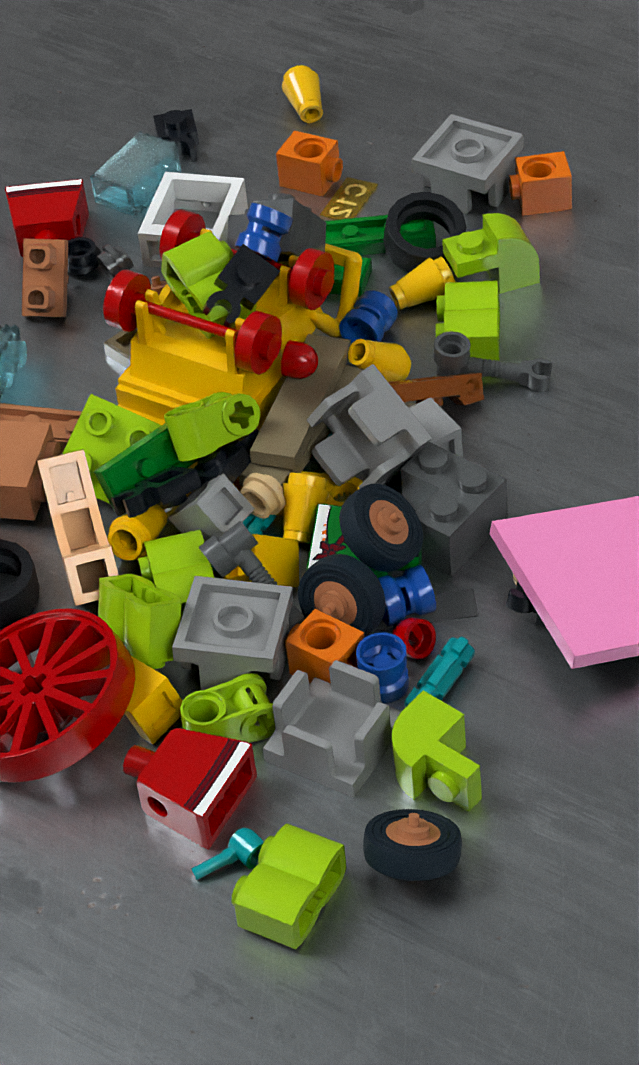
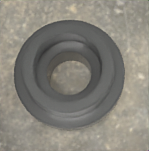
M107 243L102 247L103 252L96 256L98 263L111 281L120 271L130 270L134 267L130 257L121 246L114 249Z

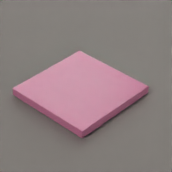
M639 496L492 521L489 533L571 669L639 656Z

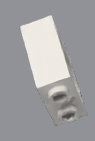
M165 172L138 231L143 266L161 268L162 260L159 250L161 234L174 209L220 212L213 229L208 230H211L219 241L227 243L229 215L245 214V210L248 209L244 178Z

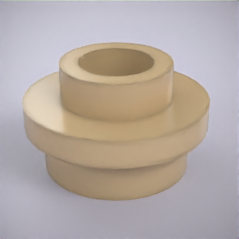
M251 473L244 480L243 488L240 492L255 508L251 512L253 515L259 518H267L270 515L278 514L284 508L283 488L274 477L266 474Z

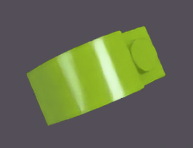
M500 213L483 214V229L468 231L442 239L443 254L457 278L486 271L492 281L498 280L499 294L540 283L538 254L520 224L508 215Z
M423 690L399 714L393 725L392 746L397 782L401 789L413 800L428 787L442 801L453 802L470 812L482 799L480 765L460 754L466 748L464 714Z

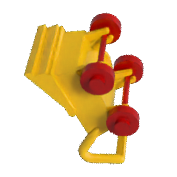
M180 209L169 217L160 239L159 250L161 260L164 252L209 231L212 233L211 230L206 229L201 215ZM325 243V252L308 248L299 257L291 255L289 257V266L269 262L280 270L278 274L280 275V281L274 280L257 302L256 311L252 312L246 319L237 318L235 326L232 328L189 315L185 304L176 297L168 284L164 286L158 296L156 291L151 290V284L146 275L131 270L120 271L112 279L106 291L103 304L104 319L111 327L126 332H131L137 328V331L131 339L130 366L118 378L119 384L115 388L118 406L163 425L166 423L164 414L174 408L196 402L217 392H226L232 395L241 393L250 395L259 405L261 416L257 429L260 431L286 379V376H283L281 373V360L287 342L289 340L304 342L307 335L312 334L316 328L330 337L338 338L342 336L339 325L344 316L354 309V305L358 300L362 269L361 255L357 252ZM231 249L232 252H233V255H235V253L237 252V250ZM334 264L344 267L339 310L335 319L323 313L320 307L333 288ZM201 331L214 334L215 336L208 339Z

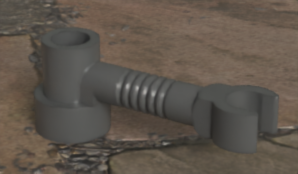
M453 331L440 334L434 341L433 358L437 364V376L474 372L482 373L483 377H499L500 379L518 381L520 385L528 386L531 390L538 392L549 390V376L552 369V362L550 360L536 358L531 361L524 360L521 363L470 357L469 339L465 335Z
M241 521L237 522L220 537L216 538L213 535L199 546L201 552L222 578L239 566L252 582L277 585L274 578H271V574H268V571L265 570L260 560L252 552L251 549L259 543ZM292 603L289 614V631L296 624H301L305 620V617L294 603Z

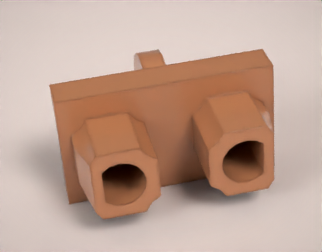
M24 239L22 316L66 317L67 284H69L68 240Z

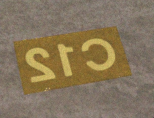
M347 177L319 216L336 220L355 218L378 184Z

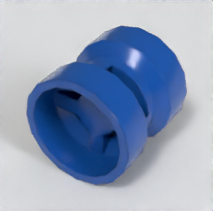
M251 203L246 215L249 223L246 230L239 233L235 247L239 249L244 244L266 261L277 263L282 251L279 243L282 236L289 233L293 219L275 209Z
M375 290L366 291L358 298L354 309L349 311L339 325L340 333L343 339H350L351 344L357 339L381 342L384 333L390 330L396 322L398 310L394 302L385 294Z
M422 565L405 569L403 575L393 578L386 575L378 578L385 594L386 608L382 619L387 626L399 623L405 619L406 615L412 613L422 616L436 611V600L432 584Z
M387 632L366 636L359 642L356 648L357 667L379 678L382 703L397 701L406 694L409 688V676L406 667V645L401 638Z

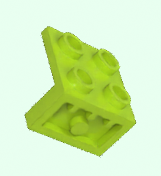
M90 394L62 454L84 449L95 496L97 499L110 504L93 471L162 425Z

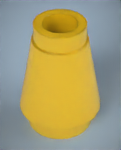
M297 65L290 68L283 76V93L303 122L313 123L318 121L323 115L318 74L305 65Z
M429 257L398 280L396 284L389 286L388 289L396 307L402 310L406 307L436 300L439 295H445V283L455 282V279L443 257L435 260Z
M357 339L350 345L348 350V359L351 364L360 369H365L374 364L387 382L405 380L409 375L411 369L410 357L406 350L397 343Z
M289 473L288 483H283V495L285 498L283 538L299 540L301 544H311L318 504H325L329 495V491L325 490L326 478L304 473Z
M156 504L136 517L128 518V515L125 514L116 518L109 527L107 537L109 544L112 546L113 553L123 560H138V558L146 556L144 542L158 538L163 527L167 524V514L164 509Z

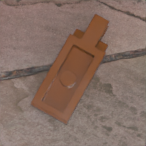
M473 372L448 376H431L388 382L403 402L416 401V404L431 397L439 406H442L443 397H449L456 405H468L484 400L482 373Z

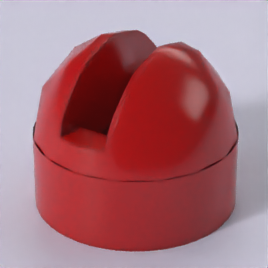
M289 340L285 345L282 355V375L301 379L313 374L318 366V355L315 350L307 343Z
M420 618L403 619L392 631V634L401 638L405 643L407 657L425 658L432 652L435 646L436 632L428 620ZM409 640L416 643L414 647L411 646Z

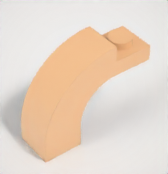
M84 449L37 460L48 509L74 604L78 606L99 600V578L117 576L119 574L112 546L108 542Z

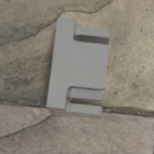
M450 114L411 159L412 173L422 175L423 184L431 188V193L443 195L453 201L463 214H467L472 208L471 190L483 194L488 192L489 205L498 207L510 193L509 175H515V157L524 148V134Z
M374 364L362 370L351 383L325 398L307 418V422L312 428L324 422L333 434L315 445L311 453L337 486H342L360 473L365 474L367 478L361 483L359 488L369 484L386 485L432 439Z
M194 576L172 646L173 660L181 662L183 669L192 670L194 664L198 665L201 690L231 681L242 674H249L251 671L270 673V679L281 680L287 658L285 640L289 634V614L293 603V588L282 585Z
M335 660L329 668L331 683L315 677L310 684L308 674L297 670L273 702L275 731L263 747L264 761L355 798L391 746L393 725L402 711L382 703L379 678L364 670Z

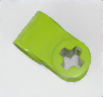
M217 392L196 402L168 411L164 414V419L178 460L190 461L209 455L219 447L249 435L258 426L261 415L259 405L250 395L241 393L232 395L226 392Z
M254 673L242 674L231 681L187 695L180 707L182 729L248 743L262 741L271 737L275 731L273 703H270L266 696L267 687L263 678Z

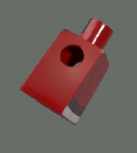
M83 179L5 187L21 257H23L24 239L69 241L73 238L83 237L89 216Z
M181 728L170 730L156 752L139 745H133L128 750L123 762L124 774L137 778L136 784L142 810L148 816L208 850L257 778L251 743Z

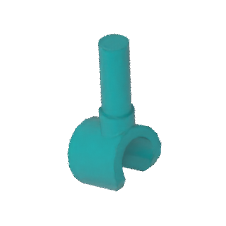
M241 828L232 835L228 848L224 849L222 853L191 869L197 880L227 864L234 863L238 859L248 869H254L258 865V856L264 840L253 830Z

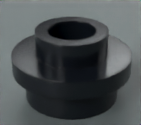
M78 237L68 241V273L86 275L100 265L96 256L101 251L93 240L86 237Z

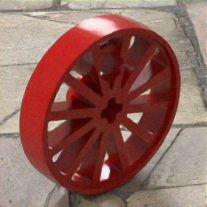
M53 609L25 617L0 631L1 782L33 781L56 774L72 766L96 749L110 735L123 717L134 690L135 667L133 659L119 636L104 620L95 614L79 609ZM38 650V654L34 664V661L30 653ZM18 661L22 674L8 668ZM110 664L108 669L101 670ZM98 695L93 703L80 699L85 696ZM73 717L78 718L74 723H72L69 727L62 731V729L71 722ZM39 732L48 734V740L35 745Z

